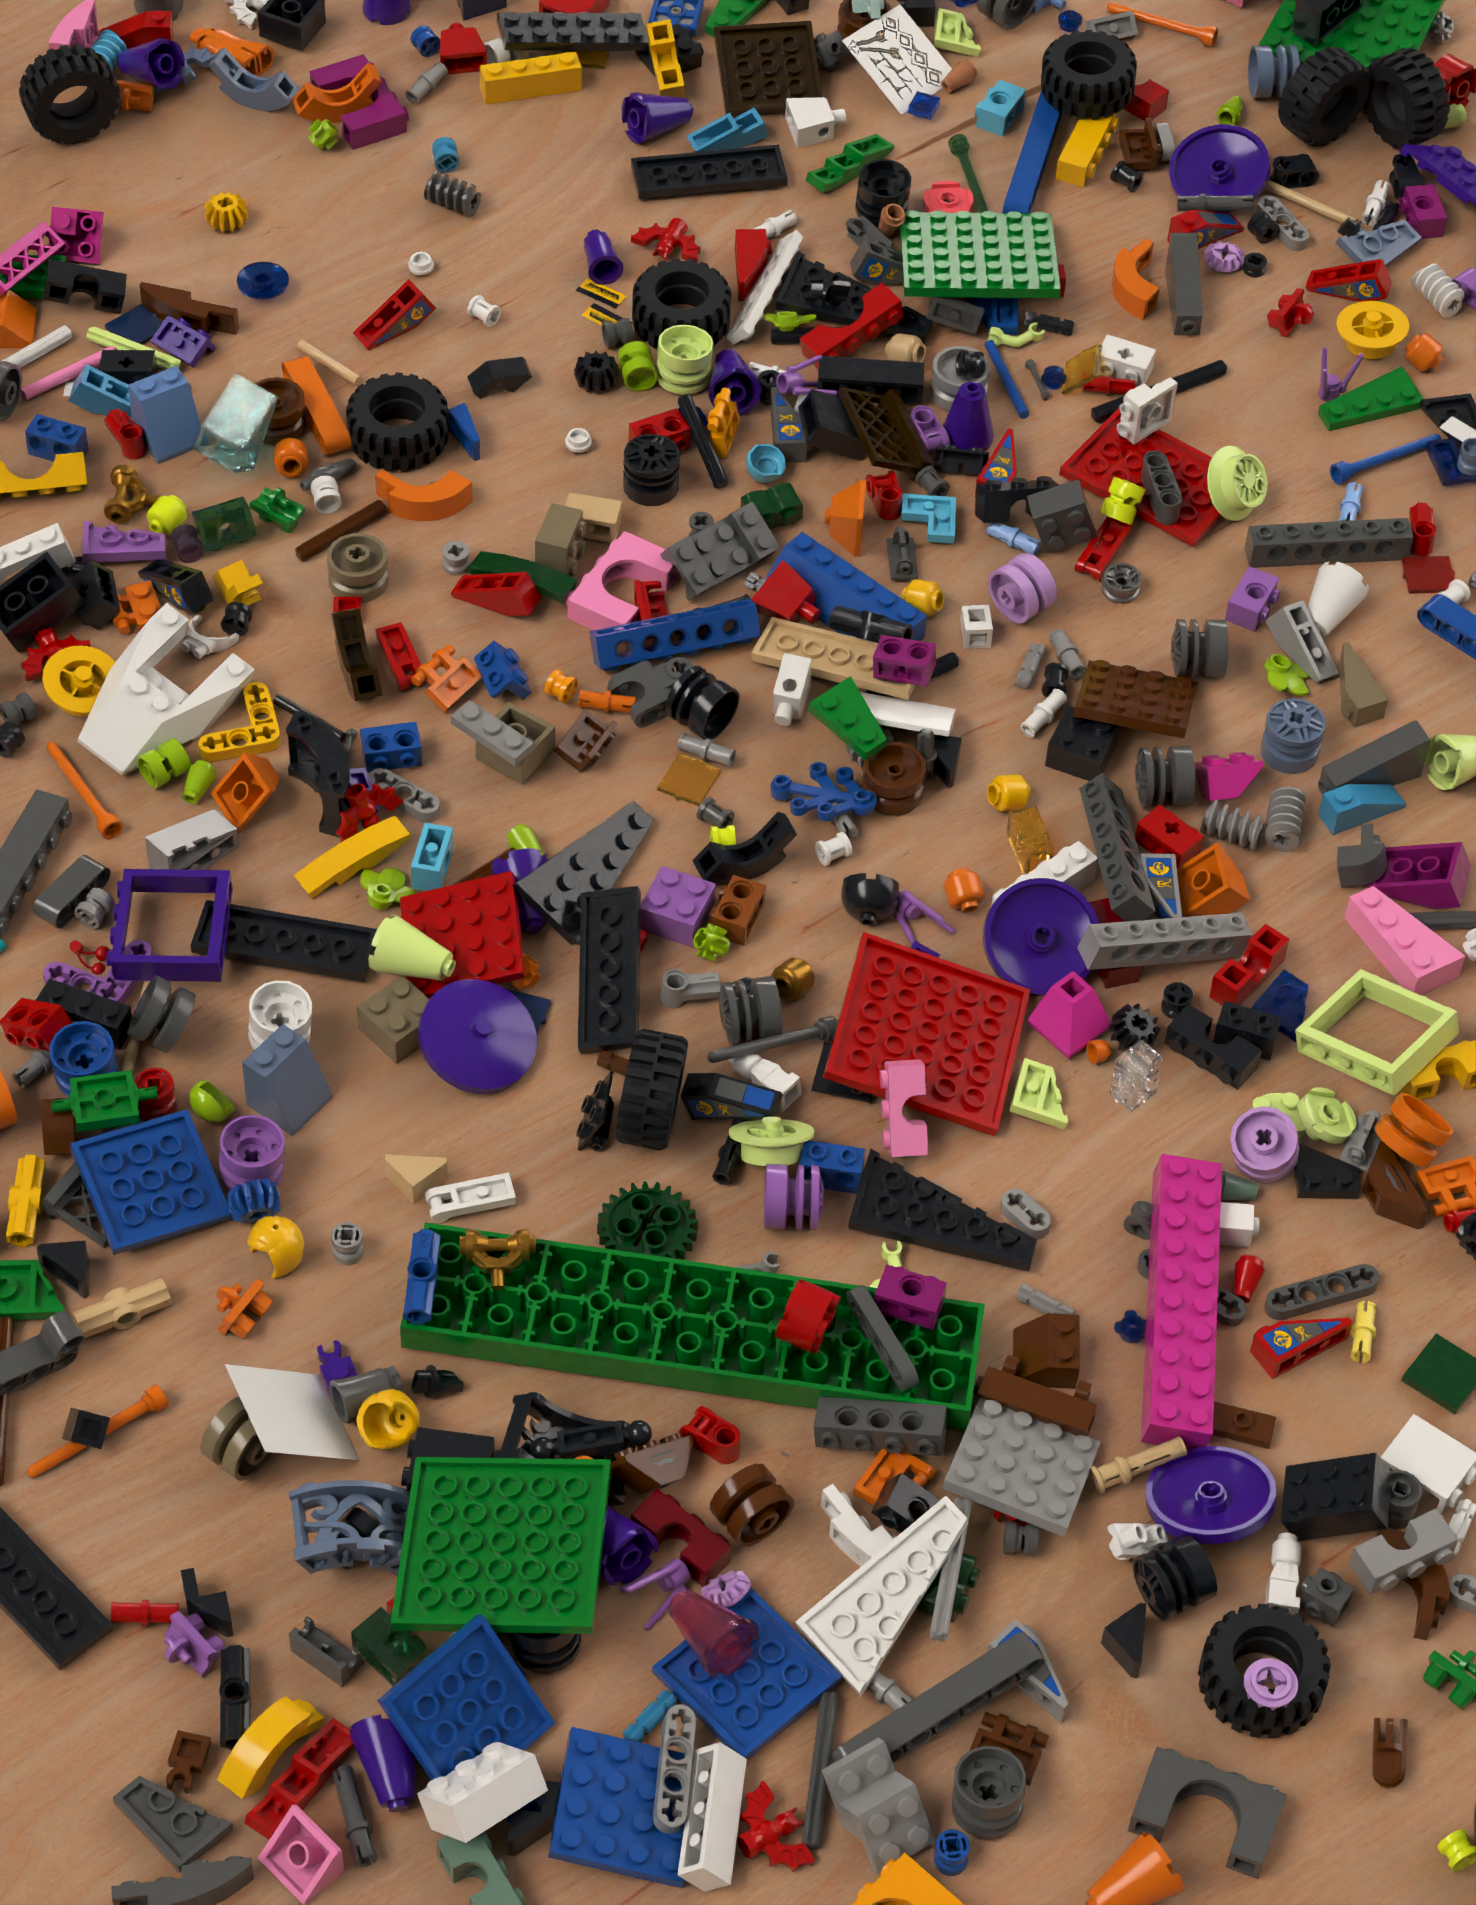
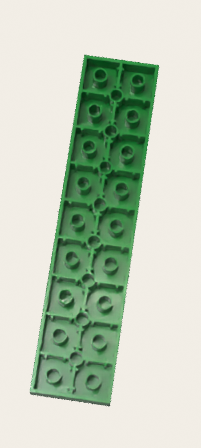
M427 1222L424 1224L423 1229L432 1230L441 1237L436 1274L437 1287L434 1292L431 1321L421 1325L412 1324L402 1316L400 1325L401 1348L817 1409L819 1396L946 1405L949 1429L966 1431L969 1424L985 1307L983 1303L945 1298L934 1330L883 1315L918 1374V1386L901 1391L849 1307L846 1293L859 1287V1285L536 1238V1254H530V1260H523L510 1273L504 1274V1289L494 1290L491 1288V1274H486L473 1261H466V1255H460V1236H466V1229L468 1228ZM477 1230L488 1239H503L512 1236ZM488 1251L486 1254L494 1258H501L507 1256L509 1252ZM799 1279L808 1281L841 1296L832 1324L823 1335L824 1339L817 1355L775 1337L779 1321L785 1313V1306ZM866 1287L874 1300L877 1288Z

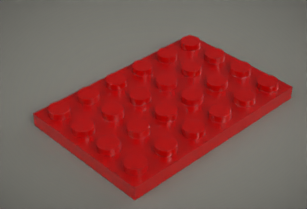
M1118 408L1060 467L1059 475L1070 481L1079 479L1083 488L1105 499L1111 495L1108 490L1113 477L1143 487L1140 476L1144 455L1149 451L1164 453L1182 495L1179 519L1175 524L1171 525L1158 522L1146 492L1141 503L1135 505L1137 509L1135 516L1194 547L1222 517L1214 507L1208 490L1207 476L1212 457L1159 429L1133 445L1117 431V424L1121 422L1120 418L1122 415Z

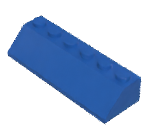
M801 532L783 547L765 578L768 579L780 562L784 560L814 590L816 600L812 605L821 610L818 620L830 627L829 616L831 611H833L835 606H843L860 612L864 610L884 615L887 619L910 624L913 631L912 640L921 641L925 637L927 615L804 532ZM833 629L837 633L856 637L854 634Z

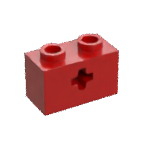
M1161 805L1157 806L1137 823L1135 834L1136 842L1151 854H1175L1177 868L1200 854L1204 837L1198 830L1187 825L1175 813L1168 811Z

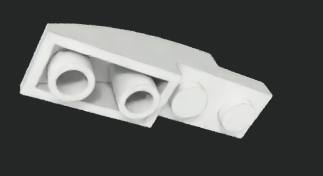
M833 1484L822 1490L821 1508L831 1519L829 1537L840 1550L860 1567L896 1538L894 1534H889L882 1525L871 1531L870 1524L866 1518L858 1516L852 1508L849 1497L844 1492L840 1493Z

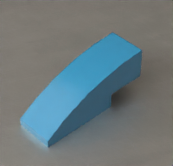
M754 107L733 118L731 113H728L686 137L695 152L742 148L768 137L769 133L764 121Z

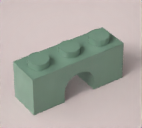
M485 1831L467 1843L449 1836L436 1841L437 1856L453 1884L467 1877L479 1878L486 1884L483 1890L469 1897L470 1905H526L518 1887L512 1888L507 1880L509 1873L504 1862L501 1859L496 1860L491 1853L493 1847Z

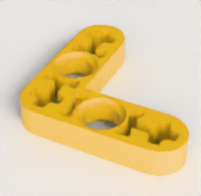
M252 682L243 689L244 704L250 726L209 733L200 738L198 741L199 755L203 760L216 762L240 757L244 752L259 754L273 751L279 747L281 743L280 730L270 693L265 684ZM254 694H258L260 697L259 703H256ZM259 713H266L269 715V717L264 720H258L255 718V716ZM237 739H244L247 741V743L242 746H235L234 744H232V742Z

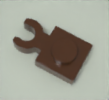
M180 1730L177 1731L168 1758L169 1767L174 1768L166 1777L169 1790H172L176 1780L183 1779L185 1780L184 1792L187 1794L193 1789L191 1773L202 1774L212 1744L211 1737Z

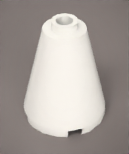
M1325 562L1321 565L1307 606L1322 638L1326 637L1369 593V585L1367 584L1365 587L1362 583L1364 577L1352 567L1340 562H1336L1335 565H1328L1329 562Z

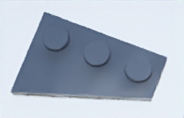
M1406 220L1380 226L1377 230L1369 232L1366 230L1360 231L1350 237L1347 235L1341 236L1336 241V244L1355 263L1383 259L1387 267L1418 244L1422 237Z

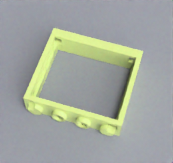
M1360 969L1295 1030L1299 1053L1395 1096L1459 1034L1457 1011ZM1364 996L1431 1026L1392 1064L1325 1034Z

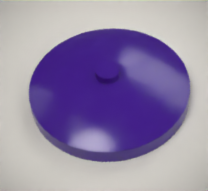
M1226 124L1208 126L1190 134L1177 146L1169 165L1170 181L1176 196H1200V193H1205L1206 196L1254 195L1255 199L1266 186L1270 174L1268 151L1261 139L1245 128Z
M1049 878L1024 880L1005 890L989 909L983 927L984 951L990 966L1000 979L1031 989L1030 995L1045 996L1051 986L1072 971L1082 979L1091 971L1087 969L1077 947L1089 924H1099L1098 918L1088 900L1070 885Z
M477 979L452 982L439 989L430 998L420 1016L418 1039L425 1060L440 1078L463 1091L478 1094L503 1091L516 1084L524 1076L534 1060L537 1049V1034L532 1017L516 996L497 984Z
M1222 1446L1187 1449V1456H1182L1155 1467L1146 1483V1506L1153 1521L1156 1524H1162L1165 1532L1174 1537H1179L1183 1534L1190 1535L1200 1544L1229 1543L1252 1535L1270 1520L1275 1511L1277 1501L1276 1483L1270 1470L1254 1456L1237 1449Z

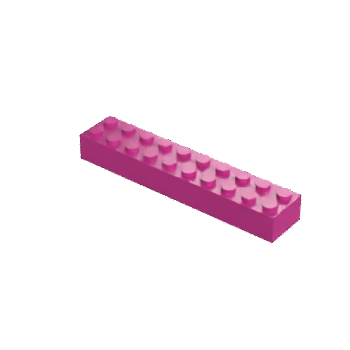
M1163 1153L1154 1169L1152 1184L1153 1212L1149 1248L1141 1442L1159 1445L1180 1436L1186 1449L1207 1446L1213 1435L1222 1164Z

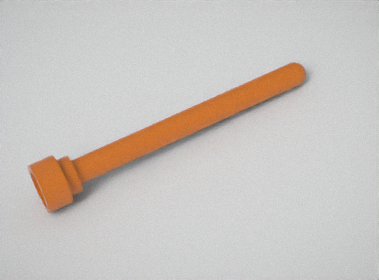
M1109 3L1107 5V10L1111 13L1119 14L1133 10L1135 20L1197 37L1199 41H1202L1207 46L1213 47L1218 37L1219 29L1217 27L1208 25L1207 27L1199 28L1119 4Z
M49 742L47 744L48 752L96 816L98 831L105 839L117 837L123 830V824L115 814L106 812L57 743Z
M157 1384L144 1391L145 1394L141 1396V1401L110 1418L105 1436L147 1411L149 1413L154 1411L158 1413L167 1408L169 1403L162 1389ZM70 1442L29 1466L27 1474L31 1478H36L88 1446Z

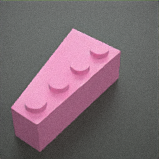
M1372 886L1349 897L1344 919L1400 986L1423 995L1460 977L1465 955L1377 888Z

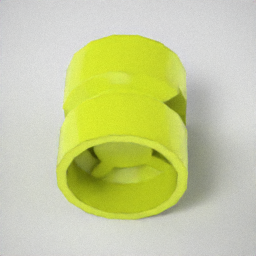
M1113 477L1108 490L1111 495L1105 498L1100 513L1132 525L1137 513L1135 505L1141 503L1146 489L1129 481Z

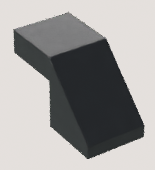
M523 357L488 360L467 376L474 395L480 399L500 383L514 392L533 377L526 359Z
M194 1568L181 1570L188 1615L197 1613L206 1626L225 1637L234 1636L226 1591L199 1596Z
M546 1781L548 1791L544 1793L541 1812L518 1809L512 1814L508 1836V1855H518L552 1831L560 1782Z

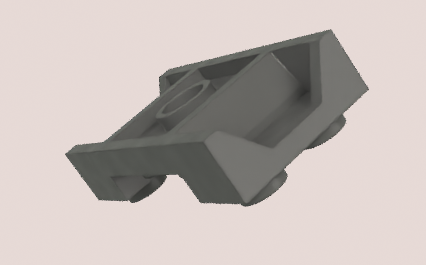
M752 501L702 531L668 547L660 555L663 560L671 562L676 566L686 583V598L690 601L773 555L781 547Z

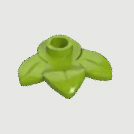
M783 311L777 314L766 313L764 319L774 323L781 331H793L800 324L816 321V314L797 316L796 312Z
M1272 654L1271 657L1266 659L1264 668L1268 673L1267 680L1272 687L1281 692L1287 690L1289 693L1298 696H1304L1309 693L1303 679H1307L1310 676L1296 663H1291L1286 656L1281 654Z
M387 868L380 874L365 869L361 874L360 885L367 890L368 903L375 909H388L394 902L400 903V897L416 894L415 890L404 886L405 874L400 869Z

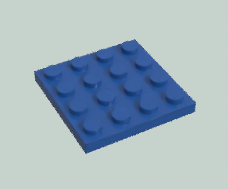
M188 1109L76 1141L70 1145V1151L113 1255L231 1219L232 1214L229 1212L228 1203Z
M751 1587L738 1603L721 1610L652 1666V1673L685 1706L692 1709L695 1716L725 1746L747 1760L816 1704L825 1691L830 1692L840 1684L842 1675Z
M478 1614L377 1700L431 1780L448 1775L455 1770L457 1764L475 1758L483 1753L482 1750L492 1743L500 1742L524 1751L555 1724L485 1617Z
M571 1727L568 1734L548 1858L682 1888L685 1880L678 1876L684 1824L677 1832L666 1834L658 1830L653 1822L660 1747ZM668 1749V1754L672 1759L682 1760L685 1758V1753ZM665 1778V1786L670 1791L678 1792L682 1789L681 1783L677 1778ZM670 1802L665 1812L670 1822H673L675 1819L672 1816V1807L675 1802Z

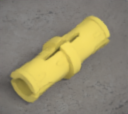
M1365 1301L1357 1304L1356 1321L1351 1327L1353 1344L1350 1357L1356 1362L1360 1361V1352L1363 1353L1362 1363L1370 1360L1372 1340L1376 1337L1374 1320L1377 1307L1370 1301H1368L1366 1312L1364 1310Z

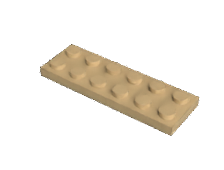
M771 617L751 653L752 661L778 668L781 666L784 653L810 658L811 676L838 683L851 676L858 688L906 700L909 699L916 686L914 684L873 678V655L878 645L877 642Z

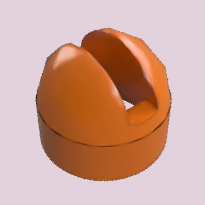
M1101 1039L1088 1041L1086 1047L1088 1059L1092 1064L1107 1061L1112 1052L1110 1044Z

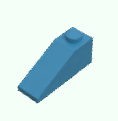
M86 364L73 383L68 401L91 413L108 415L109 411L118 408L121 411H125L132 418L128 384Z
M1347 784L1323 793L1318 816L1332 835L1403 809L1406 803L1391 784Z

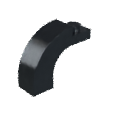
M777 812L756 835L747 841L736 845H721L710 841L692 861L701 878L716 885H728L733 875L750 880L778 865L786 857L783 849L797 836V833L786 814Z

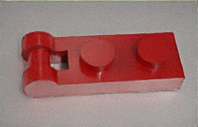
M1107 516L1097 531L1098 537L1091 539L1077 560L1075 571L1081 574L1086 572L1091 574L1093 579L1101 581L1105 570L1131 534L1132 525ZM1090 560H1093L1098 563L1095 565L1093 563H1090Z
M402 622L375 629L376 638L396 680L398 690L400 692L408 690V686L414 685L411 678L416 674V669L421 663ZM408 671H412V672H413V674H410V675H406V676H405V672H408ZM424 681L420 686L427 685V682Z

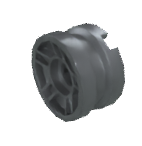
M1122 562L1108 566L1103 577L1101 589L1103 595L1109 601L1117 604L1134 601L1139 595L1142 578L1139 570L1128 563Z

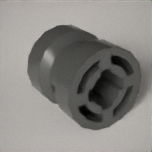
M629 318L620 319L615 324L612 321L602 322V335L607 348L616 346L618 342H622L625 345L634 341L633 328Z
M26 692L16 695L13 701L6 700L0 703V715L3 721L11 722L17 727L20 726L22 721H30L38 716L34 702Z
M1006 1521L1003 1554L1014 1555L1016 1552H1024L1026 1556L1036 1557L1039 1527L1030 1523L1026 1526H1020L1016 1522Z

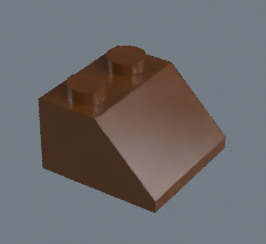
M1047 1313L1014 1328L1013 1356L1020 1358L1016 1376L1049 1388L1076 1389L1080 1370L1079 1315Z

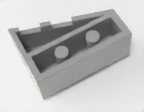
M215 809L145 837L149 869L207 870L239 847L237 828Z

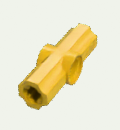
M26 1154L23 1158L18 1159L15 1184L9 1190L8 1210L10 1215L6 1239L7 1242L14 1244L16 1247H27L29 1244L34 1243L38 1215H42L43 1182L46 1163L45 1159H41L37 1155Z

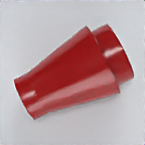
M1242 1255L1239 1261L1235 1262L1233 1294L1240 1297L1245 1304L1250 1303L1251 1297L1265 1273L1263 1268L1264 1262L1252 1255Z

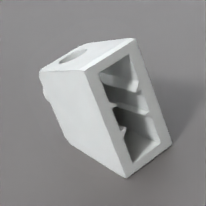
M824 97L786 99L785 119L796 148L831 140L834 137V126L846 123L845 110H831L827 99Z
M787 653L783 655L773 692L774 721L779 725L788 726L792 719H801L811 689L810 658Z

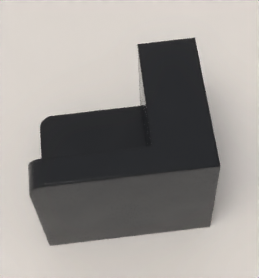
M70 1408L62 1439L102 1449L110 1418Z

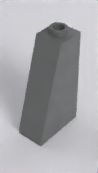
M1171 233L1165 275L1174 335H1200L1203 313L1197 234Z
M1412 721L1323 766L1320 779L1318 780L1319 790L1323 795L1325 792L1347 784H1391L1393 786L1421 777L1430 739L1418 721Z

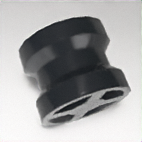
M1265 211L1255 214L1247 225L1248 231L1256 235L1257 240L1262 244L1272 241L1280 229L1279 225L1274 220H1271L1270 215Z
M966 350L959 351L955 363L956 374L959 377L971 375L973 378H980L983 375L985 368L983 352L976 351L970 354Z
M242 602L229 603L225 609V616L221 621L223 631L229 635L237 633L239 637L244 636L248 632L249 622L253 616L252 609Z
M6 721L0 726V756L9 758L14 753L15 747H20L24 744L25 736L15 724Z
M1181 982L1167 985L1163 992L1161 1003L1163 1014L1174 1020L1187 1004L1191 1005L1193 999L1191 988Z

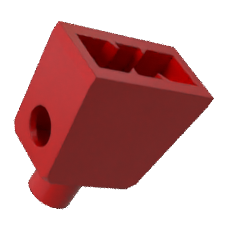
M453 23L449 29L441 31L440 62L446 66L448 70L447 75L480 72V65H487V50L476 28H463L462 24Z
M784 560L780 562L751 599L756 604L757 612L770 618L775 617L796 623L803 618L810 624H814L821 614V610L812 605L816 600L812 587Z

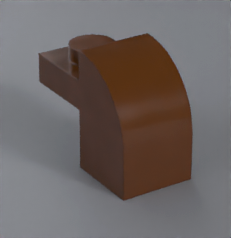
M68 1098L42 1100L44 1155L72 1154L70 1145L77 1141L76 1119L71 1111L52 1113L51 1100Z

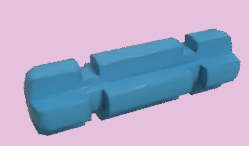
M663 1690L656 1697L657 1701H652L635 1719L636 1723H631L624 1730L623 1738L640 1743L644 1739V1735H648L664 1719L665 1713L677 1704L675 1695L668 1690Z

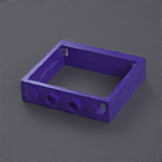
M124 869L123 880L117 883V897L120 898L119 904H114L116 927H111L110 942L113 945V949L107 952V966H112L114 980L151 981L157 975L168 981L222 982L233 893L230 870ZM133 892L215 893L208 955H124Z

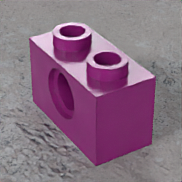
M1435 185L1406 186L1403 197L1399 200V208L1402 213L1404 212L1406 221L1417 231L1422 239L1443 237L1447 215Z
M886 1264L875 1293L874 1302L883 1315L934 1330L945 1300L947 1282L941 1281L934 1276H924L911 1272L904 1267H894Z

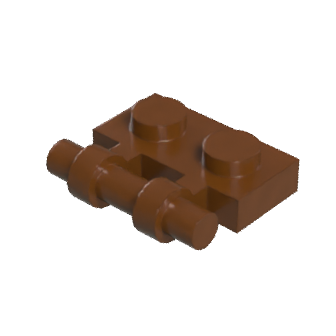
M985 1712L981 1724L993 1730L990 1732L978 1728L970 1750L982 1746H995L1011 1752L1021 1761L1026 1772V1785L1030 1786L1042 1756V1751L1031 1746L1035 1744L1045 1748L1049 1735L1037 1731L1038 1727L1028 1724L1026 1727L1009 1720V1716L1001 1713L996 1716ZM1006 1733L1008 1735L1021 1739V1742L1019 1743L1014 1740L1003 1737V1734Z

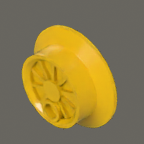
M1362 301L1351 304L1340 312L1337 317L1336 328L1339 335L1345 340L1346 347L1351 353L1356 356L1363 353V358L1379 359L1390 355L1396 349V346L1407 337L1409 321L1400 309L1391 304L1379 301Z
M72 646L55 653L44 667L42 675L44 690L51 701L64 712L80 717L89 716L108 672L115 661L105 652L93 647Z

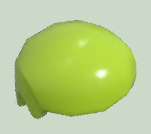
M200 1080L192 1087L189 1093L193 1112L200 1119L209 1123L224 1121L236 1109L231 1101L207 1080Z

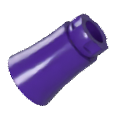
M598 229L588 232L587 237L584 239V250L587 256L590 279L599 285L611 284L621 277L624 267L613 248L610 238L606 232H601Z

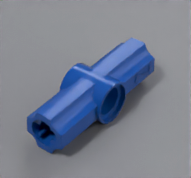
M421 1229L419 1232L413 1233L410 1262L407 1267L408 1281L403 1314L405 1320L410 1321L412 1324L421 1325L431 1321L441 1240L439 1234L427 1229Z

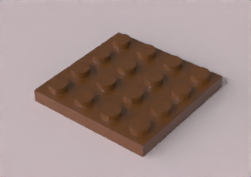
M1089 660L1075 704L1073 717L1185 739L1198 682L1192 681V679L1185 676L1171 677L1159 671L1146 672L1137 670V668L1130 665L1121 667L1111 665L1104 660Z

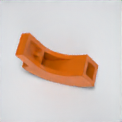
M367 63L346 86L335 90H324L307 82L292 101L298 116L306 120L315 122L319 119L323 122L325 119H328L332 123L341 122L342 115L372 105L374 102L371 94L378 88L381 79L376 67Z
M1146 238L1138 246L1135 245L1131 251L1125 248L1119 251L1115 259L1112 277V292L1116 301L1123 309L1141 320H1144L1157 307L1160 291L1158 286L1146 281L1139 275L1152 259L1154 242Z
M383 469L375 475L376 494L381 499L389 501L390 513L407 520L435 521L444 519L460 512L473 501L472 482L453 470L449 471L439 481L425 486L407 484Z

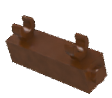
M1009 1354L1005 1359L1002 1371L988 1366L985 1376H978L973 1393L977 1395L976 1405L979 1398L995 1400L1001 1406L1015 1412H1026L1035 1420L1046 1424H1056L1063 1431L1076 1436L1084 1435L1088 1437L1097 1408L1096 1404L1088 1402L1092 1384L1080 1380L1074 1396L1023 1379L1016 1376L1020 1358Z

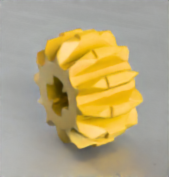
M219 191L218 196L210 195V200L205 202V220L208 225L212 226L213 230L221 229L222 233L226 230L234 232V228L242 229L243 223L247 222V204L245 199L240 197V194L232 195L230 191L223 194Z

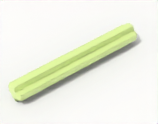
M95 326L90 327L86 335L89 341L104 347L113 346L115 350H154ZM155 350L158 368L167 370L177 366L180 370L181 361L179 359Z

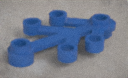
M814 762L809 767L810 777L816 780L822 788L793 783L787 775L783 774L775 776L770 784L771 795L776 800H787L793 794L814 797L809 800L802 797L792 799L790 801V811L795 816L805 815L808 811L817 808L818 818L822 821H830L835 816L849 811H853V813L861 816L871 814L877 805L876 795L871 791L861 790L854 781L853 770L849 767H841L836 771L837 783L844 785L849 793L841 792L837 789L827 775L826 764L822 762ZM833 802H841L835 806L831 804Z

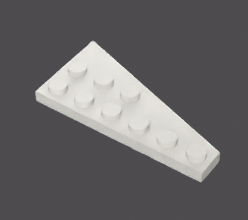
M947 1496L943 1497L795 1622L798 1629L842 1675L860 1697L969 1523L968 1518Z

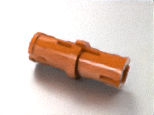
M580 689L578 707L602 709L603 713H609V711L631 713V708L636 703V696L612 694V691L607 690L605 693Z

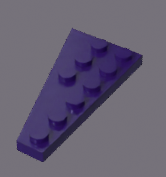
M1403 145L1400 150L1403 156H1413L1419 161L1416 166L1423 171L1427 170L1430 173L1436 174V181L1467 204L1471 201L1476 205V166L1462 156L1460 149L1455 146Z

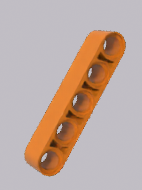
M309 356L282 362L284 378L297 383L304 392L306 421L323 454L326 456L351 449L352 444L349 432Z

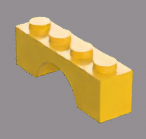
M84 452L56 454L54 463L48 472L34 479H24L14 475L7 469L4 462L0 460V493L11 492L12 497L28 496V490L39 489V495L55 493V488L66 487V492L83 490L82 485L88 484Z

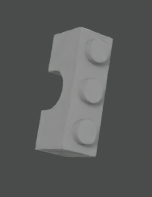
M1437 1508L1409 1521L1404 1539L1410 1546V1549L1398 1550L1387 1543L1382 1534L1354 1547L1349 1565L1370 1595L1380 1590L1386 1592L1394 1588L1400 1580L1407 1577L1416 1578L1426 1568L1436 1563L1437 1565H1443L1454 1556L1458 1538Z

